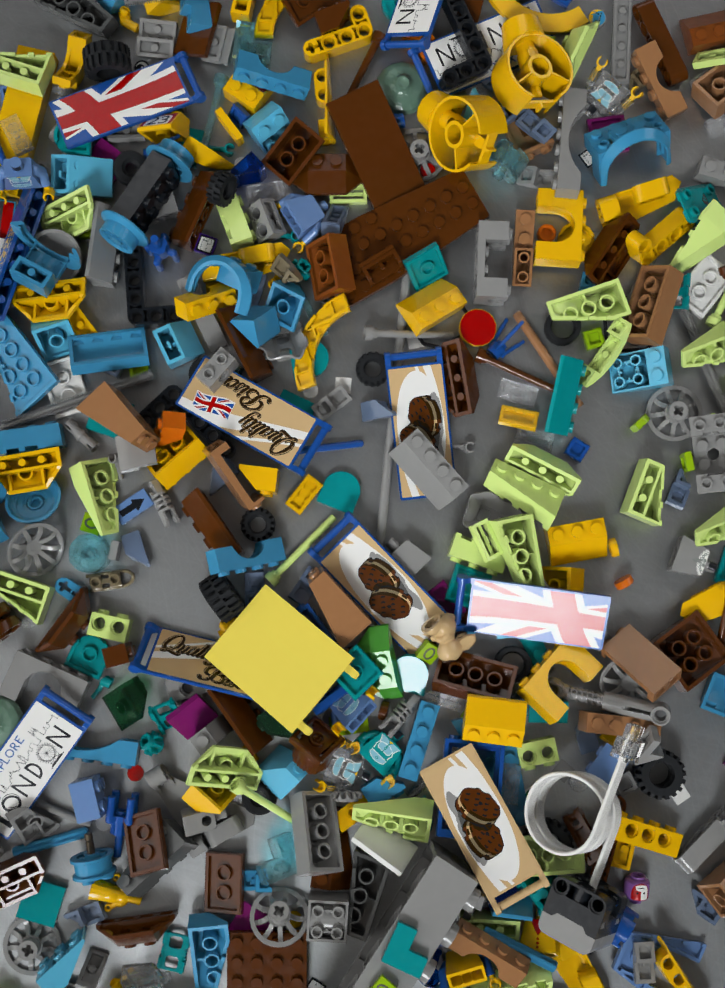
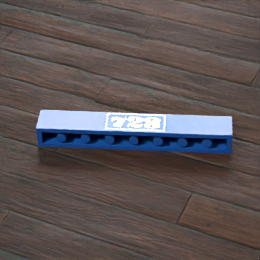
M44 187L23 189L11 221H23L33 237L47 203L42 197ZM11 225L0 251V322L5 320L18 284L12 279L9 270L19 255L25 258L30 250V247L14 233Z

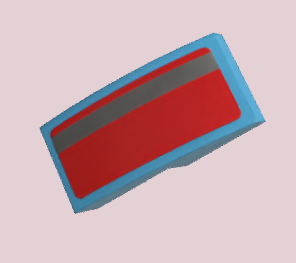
M0 199V238L5 239L10 222L16 210V201L7 200V203L4 204V199Z

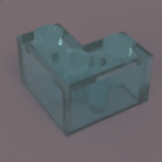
M236 20L233 66L235 65L239 49L257 54L261 63L270 70L272 42L254 40L255 22Z
M284 832L267 839L273 859L255 866L261 885H269L297 873L295 847L291 832Z

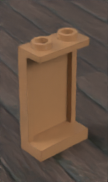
M493 96L492 98L501 105L496 96ZM530 109L531 111H533V112L539 117V115H538V113H536L535 109ZM505 110L509 116L512 115L508 110ZM515 121L507 125L508 133L504 135L518 163L523 161L529 162L536 155H545L552 150L555 142L553 138L549 139L544 145L529 135L523 137L519 127L515 125Z
M217 439L203 449V453L240 506L247 510H256L262 505L261 502L265 498L255 492L250 496L247 494L221 456V454L230 449L226 441Z
M630 624L618 629L612 639L604 641L601 656L603 658L608 656L647 691V698L652 703L681 679L682 669Z

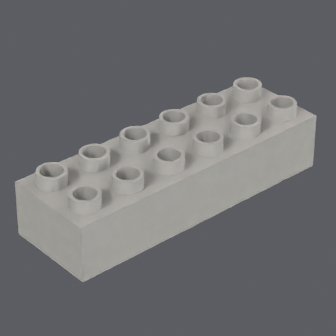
M431 839L338 988H370L381 974L398 988H413L417 980L426 984L437 966V961L433 959V955L438 946L441 944L448 948L458 934L459 926L454 923L462 909L470 913L480 899L482 892L476 888L478 881L469 863ZM398 920L418 930L410 949L428 957L420 979L381 961Z

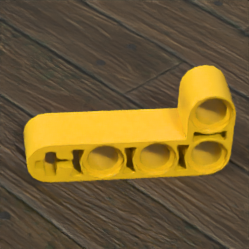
M359 4L352 6L350 9L351 26L306 41L303 46L306 62L314 64L325 60L326 55L332 58L369 45L372 40L373 28L365 7ZM361 15L362 18L357 19L354 16ZM367 32L368 35L363 36L360 33ZM344 38L351 39L349 42L343 41ZM332 44L334 46L327 48L325 45Z
M679 206L647 234L643 235L637 230L631 231L625 240L628 254L642 266H648L688 232L695 223L687 222L683 214L684 209L682 206Z

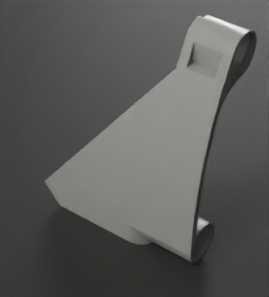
M161 763L144 773V776L149 786L155 789L161 796L174 820L184 829L180 809L190 807L182 799V796L190 786H187L185 781L172 777L165 765ZM231 801L225 808L227 819L216 821V829L191 836L199 846L189 852L190 856L195 858L254 825L255 815L248 812L245 807Z

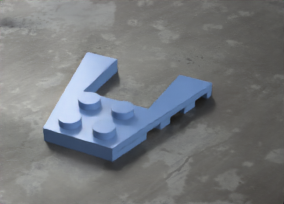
M632 931L625 943L621 942V947L618 949L612 962V969L636 988H658L649 983L635 984L633 976V942L654 941L656 951L661 947L657 940V934ZM659 935L670 951L700 963L707 946L704 942Z

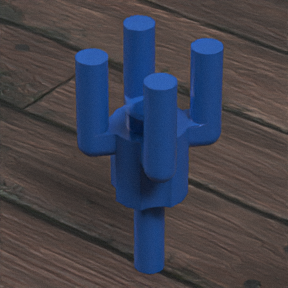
M162 233L160 238L157 235H152L150 237L151 242L144 247L149 256H154L153 264L159 272L164 271L162 260L168 256L172 257L176 263L181 259L177 250L170 248L171 241L166 233Z
M112 790V795L108 796L105 821L111 824L110 833L115 836L113 857H121L123 836H125L123 823L125 822L127 826H131L133 824V815L138 813L140 795L138 792H132L131 798L127 799L126 809L119 808L120 790Z

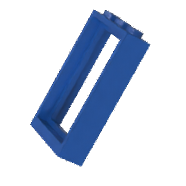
M302 603L295 608L304 617L308 615L316 627L338 644L335 637L310 604L307 603L305 605ZM338 684L323 696L313 708V712L316 716H319L348 693Z
M449 734V738H444L442 759L452 754V747L462 748L469 743H472L477 750L495 751L493 782L501 795L505 746L461 740L460 735ZM438 808L436 836L454 838Z

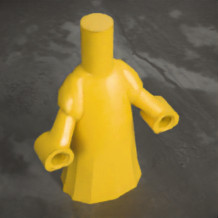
M119 872L114 874V882H117L121 876ZM100 879L92 884L88 900L108 902L104 910L110 912L113 908L123 907L128 902L140 905L142 897L127 896L119 886Z

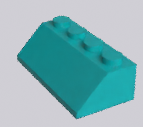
M561 355L544 432L568 436V433H572L574 422H571L572 414L577 413L579 404L575 403L576 395H581L583 384H579L581 376L585 377L587 368L586 365H583L584 360Z

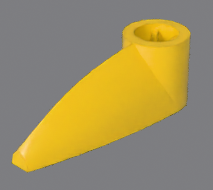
M189 135L183 144L193 156L194 161L200 165L213 169H232L234 166L231 162Z

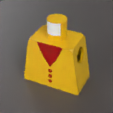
M536 908L535 919L533 921L525 920L520 943L548 957L560 958L559 942L540 930L538 925L540 916L538 908Z

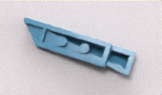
M180 0L179 15L187 17L186 33L190 34L212 27L209 0Z

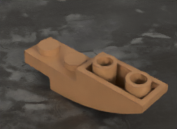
M516 209L512 247V286L531 287L535 210Z

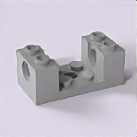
M478 221L475 230L473 305L503 306L511 294V284H508V278L486 277L488 276V264H485L489 256V250L505 251L506 245H510V239L512 240L513 228H509L510 221Z
M725 413L689 417L698 494L724 492ZM710 449H717L719 451L717 459L711 460L707 454Z

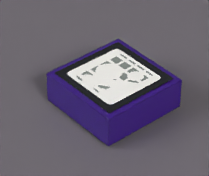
M200 233L194 252L205 256L214 255L219 240Z

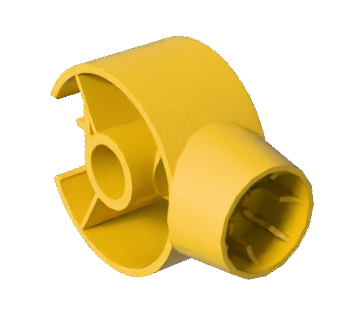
M531 13L519 14L506 20L501 27L503 54L492 69V88L502 106L514 115H518L522 109H535L536 113H538L542 108H546L543 111L546 114L569 90L573 80L572 63L565 49L557 41L545 35L538 16ZM517 55L520 69L515 76L510 66V56ZM542 96H544V97L550 99V100H531L532 98H542Z
M434 90L425 95L418 106L417 119L429 132V144L432 154L443 169L449 172L477 171L489 169L497 163L495 160L489 161L491 153L496 152L494 144L498 134L508 133V127L501 106L493 98L487 95L452 96L443 91ZM466 105L474 113L468 120L461 116Z

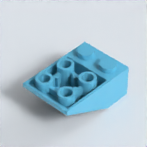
M51 154L50 187L54 188L55 196L64 197L85 185H89L92 198H113L114 160L79 155Z
M664 345L620 354L609 368L613 394L674 385L669 348Z
M86 926L81 930L76 929L70 935L68 942L65 944L61 943L54 950L55 953L50 958L47 956L39 963L36 983L41 988H65L68 985L85 942Z

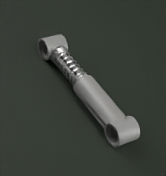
M556 677L548 678L549 685L557 687L558 691L554 692V694L560 699L567 700L569 698L571 701L574 699L576 702H586L587 705L591 703L592 706L595 704L597 707H601V710L651 721L658 726L666 725L671 719V709L665 702L652 703L648 700L605 691V693H599V691L595 693L593 690L573 688L572 685L564 684V682ZM658 710H663L666 713V715L664 717H658L655 714V712Z

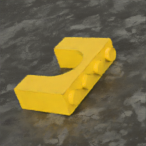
M538 188L535 213L555 214L564 217L571 224L572 235L566 240L559 242L536 241L533 266L578 269L580 263L584 262L585 250H582V244H585L586 236L585 233H582V228L586 224V215H583V209H586L587 198H584V190H580L577 199L554 197L555 190H552V188Z
M554 644L555 646L552 650L548 649L542 655V662L540 664L537 662L530 669L532 672L530 676H525L518 684L520 687L516 693L527 701L549 725L558 722L569 709L549 686L548 673L550 668L554 664L566 666L583 683L593 680L603 667L585 648Z

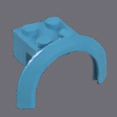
M23 221L10 222L12 230L18 238L31 248L25 258L19 255L9 270L15 282L47 298L66 268L72 270L81 268V260L76 249H71L73 254L69 253V257L60 255L37 241L29 233Z
M210 255L200 259L192 267L185 289L189 292H195L198 280L204 270L210 266H220L216 281L238 290V299L234 312L248 316L252 294H257L263 272L258 270L256 265L251 263L244 264L240 258L234 256L229 258L223 255Z

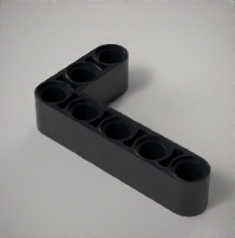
M443 0L441 5L467 59L443 72L439 79V87L447 92L483 77L492 66V59L464 0ZM454 11L460 12L461 16L455 15ZM462 28L467 29L469 31V34L464 33L462 31ZM470 46H475L477 51H473ZM478 63H483L485 68H481ZM461 70H466L469 76H465ZM445 77L450 78L453 83L446 82Z
M137 246L132 254L124 253L127 316L129 322L135 328H158L168 323L183 321L184 319L180 317L178 319H171V315L176 312L175 305L147 307L143 247ZM132 260H139L136 266H130ZM134 278H140L138 284H131V281ZM140 296L141 300L139 303H132L134 297ZM156 313H160L161 318L158 321H153V316ZM142 315V319L139 322H134V317Z
M177 385L168 386L139 413L143 418L146 416L151 418L148 425L152 429L156 427L157 418H160L162 412L156 411L158 404L162 403L165 405L163 411H173L176 409L178 412L184 413L183 409L176 405L179 396L176 399H170L172 391H179V396L182 393V390ZM186 413V420L209 445L216 441L209 440V434L215 431L218 433L217 439L226 441L231 446L229 454H221L223 459L234 457L236 453L234 445L219 429L207 422L203 426L197 427L196 420L199 418L191 413Z

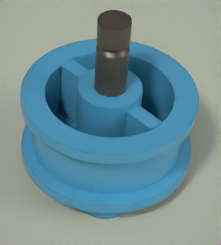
M92 832L85 833L87 850L70 858V864L74 865L75 870L72 876L73 881L80 882L83 886L91 885L94 881L100 879H111L117 871V867L112 861L114 850L108 847L95 848Z

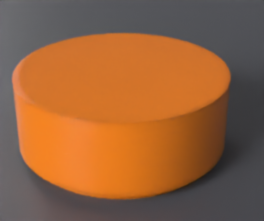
M550 224L540 226L537 231L538 241L553 242L556 237V230Z
M627 574L616 580L614 585L617 590H622L630 586L634 579L631 574Z

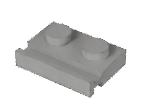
M217 24L208 58H201L202 61L228 66L237 32L236 28L232 29L228 28V26Z

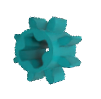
M302 257L299 260L294 259L292 261L302 275L303 280L307 281L311 277L310 263Z
M153 730L151 733L146 732L140 739V749L149 756H152L153 753H160L164 747L163 737L160 736L159 732Z

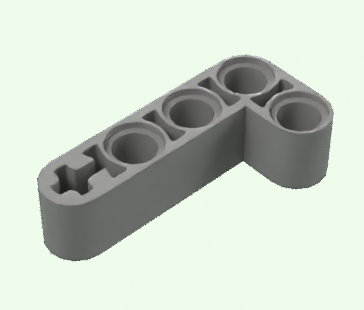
M725 805L720 807L679 850L677 858H673L687 874L693 873L725 840Z

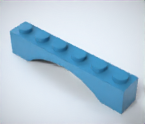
M121 738L112 744L96 748L75 746L66 760L82 758V762L94 763L95 760L101 761V764L106 766H113V763L121 764V768L132 769V766H136L139 762L140 740Z

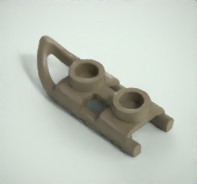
M128 569L88 574L86 578H89L91 587L88 593L128 587L135 581V574ZM120 573H129L131 580L128 583L122 584ZM108 575L109 578L102 579L101 576ZM110 583V586L103 587V584Z

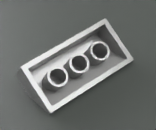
M95 201L85 277L93 286L115 288L116 283L119 282L118 264L121 265L122 253L109 244L99 232V229L104 224L101 212L103 210H111L113 207L100 201Z
M418 428L388 453L438 511L456 499L469 487Z
M302 790L289 796L298 877L319 876L344 871L335 799H331L333 791L319 793L317 791Z

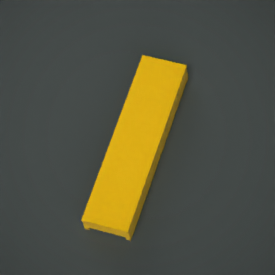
M18 45L16 54L34 52L35 55H46V52L49 51ZM53 53V57L56 63V68L54 70L53 75L56 73L59 63L57 57L55 56V53ZM52 77L43 97L7 86L0 111V144L7 159L12 157L34 158L53 86ZM4 189L3 191L6 193V196L18 198L19 200L23 189Z

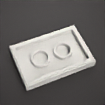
M712 255L701 260L691 271L689 311L700 320L704 318L725 291V279L718 272V268L724 265ZM677 296L676 301L681 305L683 297Z
M70 356L47 363L60 380L47 393L51 405L52 403L55 405L59 401L64 402L66 398L68 400V398L71 399L70 397L73 398L74 396L75 398V395L80 396V394L88 392L83 375L73 376ZM76 407L57 412L54 416L56 420H60L81 412Z
M363 823L351 839L354 844L399 877L418 849V846L402 838L403 835L393 831L390 834L386 832V828L381 826L371 827Z

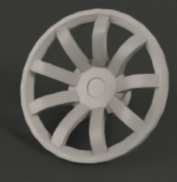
M425 128L406 130L402 133L403 137L413 133L414 141L412 144L408 142L406 144L417 168H419V164H422L427 176L422 177L423 182L430 181L440 174L443 168L430 155L432 151L428 146L429 132ZM417 132L428 134L425 141L418 139ZM427 160L439 166L435 172L431 173Z
M672 385L662 387L650 397L646 405L645 413L650 417V420L647 422L648 426L661 439L673 442L685 440L691 436V433L684 420L694 417L688 414V409L697 406L698 416H702L701 403L692 391L683 386ZM670 390L681 391L677 401H674ZM665 392L669 403H663L656 397ZM685 394H688L694 400L687 405L682 402ZM652 403L663 408L664 411L650 413ZM665 416L666 419L656 428L651 418ZM670 422L672 423L670 436H667L660 431ZM679 423L685 435L675 437L676 426Z
M37 522L26 525L18 530L9 542L7 549L8 562L12 569L22 576L38 577L44 575L59 563L64 551L63 537L54 526L47 523ZM38 527L36 535L27 532L31 528ZM43 527L52 531L48 536L41 538ZM23 534L24 537L21 539L20 544L15 543L17 538ZM55 536L59 542L58 545L45 544ZM12 548L22 550L21 554L12 558ZM44 550H58L56 558L53 559ZM26 556L24 567L22 569L18 568L15 563L21 561ZM39 556H42L51 563L43 570ZM32 559L35 562L37 572H27Z
M613 661L604 668L599 681L600 692L605 693L604 682L618 684L615 689L609 692L619 693L621 691L622 695H630V697L635 698V693H638L645 700L650 701L647 698V694L641 689V686L627 673L622 672ZM613 668L620 677L608 678L606 675Z
M274 887L272 892L261 893L255 899L250 911V925L254 935L262 943L271 947L279 948L292 945L303 936L307 929V904L299 893L286 887ZM284 892L282 900L275 901L272 893ZM291 894L298 901L288 906L286 902L288 895ZM265 896H268L271 906L265 907L260 905L259 902ZM302 905L304 916H297L291 913V911ZM256 909L267 913V916L254 920ZM290 920L303 922L299 932L293 928L289 922ZM270 922L266 932L261 935L256 926ZM286 926L294 937L283 942L282 927ZM274 927L278 928V942L267 939Z
M22 918L16 920L7 930L3 940V953L8 964L20 974L37 975L38 970H34V959L42 961L45 957L41 952L55 953L54 950L56 949V947L43 946V943L55 936L57 947L62 943L61 934L56 925L54 928L50 927L53 932L40 939L39 935L44 925L39 924L34 935H31L30 922ZM23 922L26 931L25 937L14 929ZM10 934L14 935L20 944L8 945ZM18 950L19 957L14 962L8 951ZM22 960L29 963L28 970L22 969L17 965Z

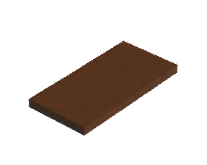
M378 79L326 104L327 110L373 209L425 185Z

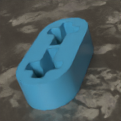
M60 578L55 583L56 591L69 601L74 598L75 595L73 593H77L82 587L69 578ZM67 581V586L72 590L62 591V586L60 584L65 583Z

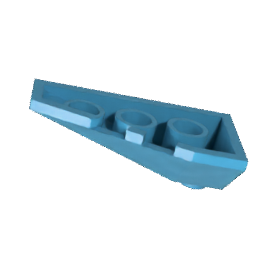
M209 912L189 914L188 936L195 988H218L227 947H229L230 943L228 922Z

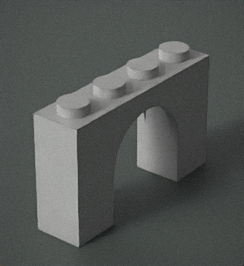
M32 649L17 650L1 684L0 695L13 701L21 700L31 677L38 672H48L58 680L61 687L60 696L80 709L92 683V680L88 679V675L79 671L74 673L70 671L71 667L65 664H54V660L47 656H42L41 658L35 655L36 652ZM56 705L55 709L73 721L75 720V715L60 705Z

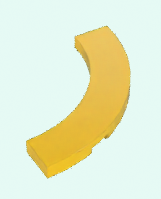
M281 0L264 1L257 16L255 38H274L277 19L285 8Z
M488 0L492 7L502 17L505 16L507 19L519 14H535L538 16L543 31L547 35L571 32L572 29L589 22L579 6L566 12L547 14L526 8L516 0Z
M345 293L326 302L310 318L302 331L308 338L309 343L303 357L295 359L294 375L299 392L317 385L314 361L320 340L335 321L351 312Z

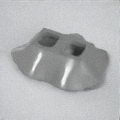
M298 321L295 332L280 326L281 332L259 347V349L265 352L267 359L270 361L282 362L290 359H301L309 343L308 338L302 332L303 324ZM288 338L287 343L276 344L277 339ZM282 351H292V354L280 356V352Z
M492 491L475 492L468 498L462 523L465 528L469 529V526L480 522L477 516L481 509L491 513L488 521L498 517L504 518L523 514L520 508L518 510L514 508L510 501L502 500ZM481 525V527H482V529H483L485 535L487 536V533H486V531H485L483 525Z

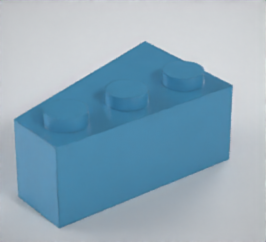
M57 421L45 422V425L35 424L24 428L0 431V454L3 456L58 446L60 449L67 447L64 427L62 424L57 423Z

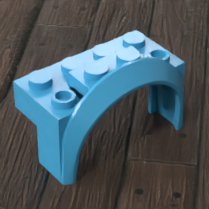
M655 110L584 134L585 148L592 156L593 176L600 186H607L608 171L614 159L623 150L638 142L656 141V155H661L666 161V165L671 163V130Z

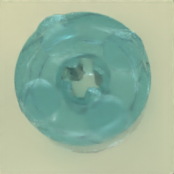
M501 139L494 147L496 152H492L489 161L495 160L497 163L489 169L493 172L492 176L496 180L501 181L503 179L513 185L527 167L529 159L520 148L518 150L514 149L512 142Z
M79 535L70 545L69 562L81 572H99L105 569L111 561L108 559L110 545L106 539L98 535ZM88 551H91L92 553H94V555L89 556L87 553Z

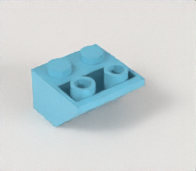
M270 101L242 124L254 142L266 155L288 127L290 121L281 106Z
M183 320L168 323L152 331L171 370L206 354L191 321Z

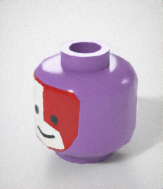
M631 872L630 875L624 878L623 893L634 904H640L641 901L648 899L650 881L643 873Z

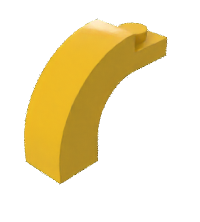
M78 30L68 34L66 57L61 69L52 75L53 84H57L60 88L77 89L85 76L82 49L92 42L93 34Z

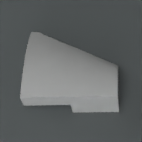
M19 807L5 814L25 846L41 835L44 837L48 836L60 827L57 822L27 807Z

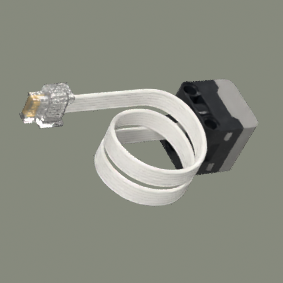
M627 723L623 735L616 736L610 756L618 759L609 785L599 777L587 772H551L540 777L532 785L525 801L524 818L527 829L534 841L546 851L560 856H572L591 852L604 842L592 875L585 872L572 874L571 876H560L554 879L538 922L539 928L544 934L582 955L606 948L612 944L628 902L625 893L600 878L621 824L622 811L616 791L627 763L630 760L638 763L645 744L640 741L645 728L637 724ZM566 776L573 777L587 784L596 793L601 802V807L590 836L577 849L559 842L548 829L544 817V804L550 788L555 782ZM613 896L617 897V899H618V905H617V906H616L617 901H616V899H615Z

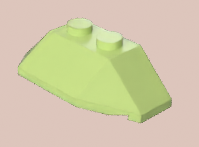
M599 21L574 28L570 35H565L561 45L564 46L571 60L573 80L600 24Z
M85 185L46 205L40 219L42 229H59L73 237L91 230L95 206L90 186Z
M513 443L504 458L505 463L566 491L564 496H573L582 481V478L567 462L534 445Z
M212 745L191 765L185 784L187 786L229 789L231 781L235 777H240L246 781L248 788L257 791L263 772L247 748Z

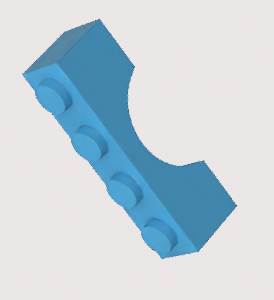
M239 49L232 79L305 101L310 90L312 71L294 66L288 72L276 73L267 69L261 63L257 54Z
M282 537L255 543L254 552L249 558L240 556L232 546L205 552L210 575L218 574V577L228 576L230 571H235V574L244 573L250 567H252V571L263 569L265 564H268V567L280 565L279 561L286 560Z
M420 698L410 737L397 774L399 777L417 782L440 709L439 704Z

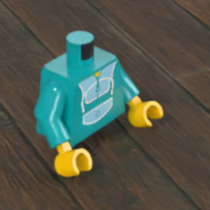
M374 729L362 732L354 742L346 745V749L351 746L354 748V752L351 755L359 752L383 777L386 775L381 781V785L388 781L390 784L388 790L395 785V778L403 758L402 749L397 744L404 736L400 730L392 738H389L383 730Z

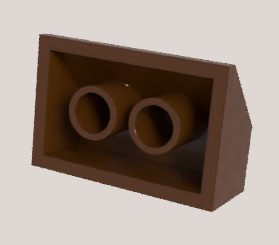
M295 116L262 159L261 163L288 186H291L325 140Z

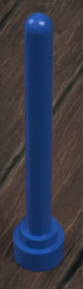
M363 440L320 444L316 452L362 447L364 442ZM304 446L300 454H306L310 446Z

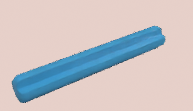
M84 826L32 841L26 846L24 844L12 848L13 856L23 852L35 853L85 838L84 834L89 833V829Z
M488 926L484 928V932L528 957L532 963L550 972L556 970L558 965L556 960Z

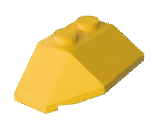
M87 278L58 280L47 298L23 285L16 286L12 304L33 323L70 319L86 296Z
M60 447L0 456V482L5 487L7 494L15 495L48 489L62 467Z

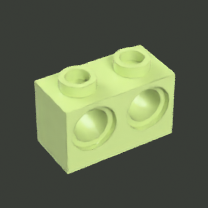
M100 608L98 612L92 611L87 635L122 643L128 642L133 623L132 619H128L129 615L117 613V616L110 615L109 610ZM100 617L105 620L103 628H99L97 625V620ZM118 622H122L124 625V630L121 633L116 630Z
M552 735L525 740L522 743V748L516 747L520 768H524L525 771L536 769V765L541 764L552 766L555 765V761H559L555 737ZM544 747L551 748L550 755H542ZM525 751L532 752L530 760H523V753Z

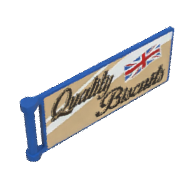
M204 356L177 399L176 405L290 469L299 476L304 477L307 466L326 434L332 430L333 426L236 372H233L220 388L213 393L195 376L210 359ZM317 425L320 426L319 433L298 467L293 465Z
M153 622L145 624L144 635L134 660L130 662L128 667L130 672L145 673L253 700L204 657L217 642L216 640L160 627ZM158 633L146 666L140 663L151 635Z

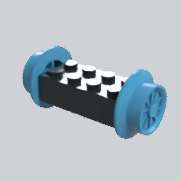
M164 138L159 145H149L146 148L148 157L111 210H103L101 212V217L104 220V224L99 229L101 236L113 247L124 253L132 254L137 246L145 247L148 245L149 241L145 233L153 219L157 218L159 210L168 202L170 194L178 187L179 181L189 183L193 179L190 170L195 162L193 156L184 146L172 139Z

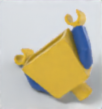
M453 950L446 953V960L443 961L438 971L440 988H463L487 981V977L490 979L489 988H493L492 984L497 983L499 988H501V981L494 975L496 972L491 960L480 954L461 956Z

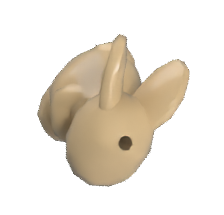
M453 613L436 614L430 617L421 627L423 633L431 635L430 639L432 642L439 643L437 655L442 661L457 660L463 651L469 650L476 642L475 634H467V632H461L455 637L456 622Z

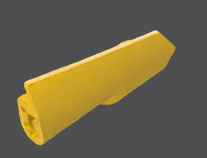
M326 55L324 68H319L314 73L316 103L320 108L325 109V119L318 120V133L325 140L323 146H330L336 144L335 125L326 107L327 103L333 101L329 55ZM325 77V81L321 82L318 78ZM325 95V100L320 99V96Z
M673 175L664 176L633 186L631 189L596 199L595 207L602 227L627 212L637 220L675 201V192L680 187L681 181Z
M282 242L263 243L220 255L229 258L234 256L240 258L244 264H254L264 275L272 272L270 268L279 254L283 253L288 257L291 250ZM210 266L202 273L203 282L206 284V293H208V286L221 283L216 281L220 266Z
M719 581L683 602L680 616L685 617L695 610L699 611L705 621L722 616L725 604V581Z
M658 935L657 940L661 947L655 951V964L664 978L675 988H694L665 942Z
M559 942L560 958H550L558 962L556 970L568 987L605 988L587 954H579Z

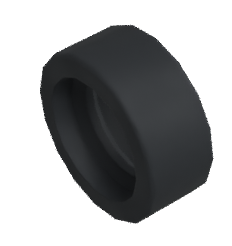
M550 315L544 323L546 338L557 346L571 344L581 331V321H572V334L566 338H559L552 332L551 325L553 321Z
M506 646L498 651L494 660L502 662L503 657L508 653L520 655L523 659L524 667L516 675L515 683H519L525 676L530 674L532 667L531 658L522 648Z

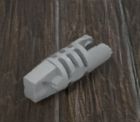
M157 479L150 481L149 487L152 492H149L164 527L170 526L166 515L167 512H170L175 523L181 522L166 488L161 487Z
M415 693L407 700L403 698L378 727L382 730L391 721L395 726L388 732L387 736L392 738L415 712L416 709L413 706L420 698Z

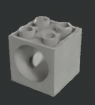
M310 890L306 941L346 943L349 893Z

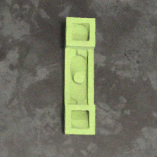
M623 318L613 321L607 330L610 334L589 365H586L585 377H580V384L588 388L600 379L613 365L629 337L632 327L630 322Z

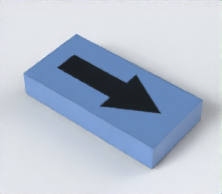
M144 488L116 506L119 510V522L121 525H125L154 505Z

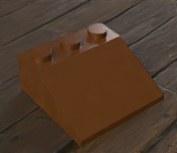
M698 610L693 611L650 640L653 645L682 669L681 679L674 684L679 692L690 691L725 664V647Z

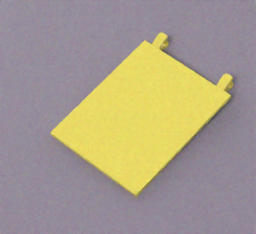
M266 584L204 656L293 734L298 728L307 736L312 734L313 729L303 722L304 719L345 671L353 679H357L360 675L358 671L350 666L351 662L355 659Z

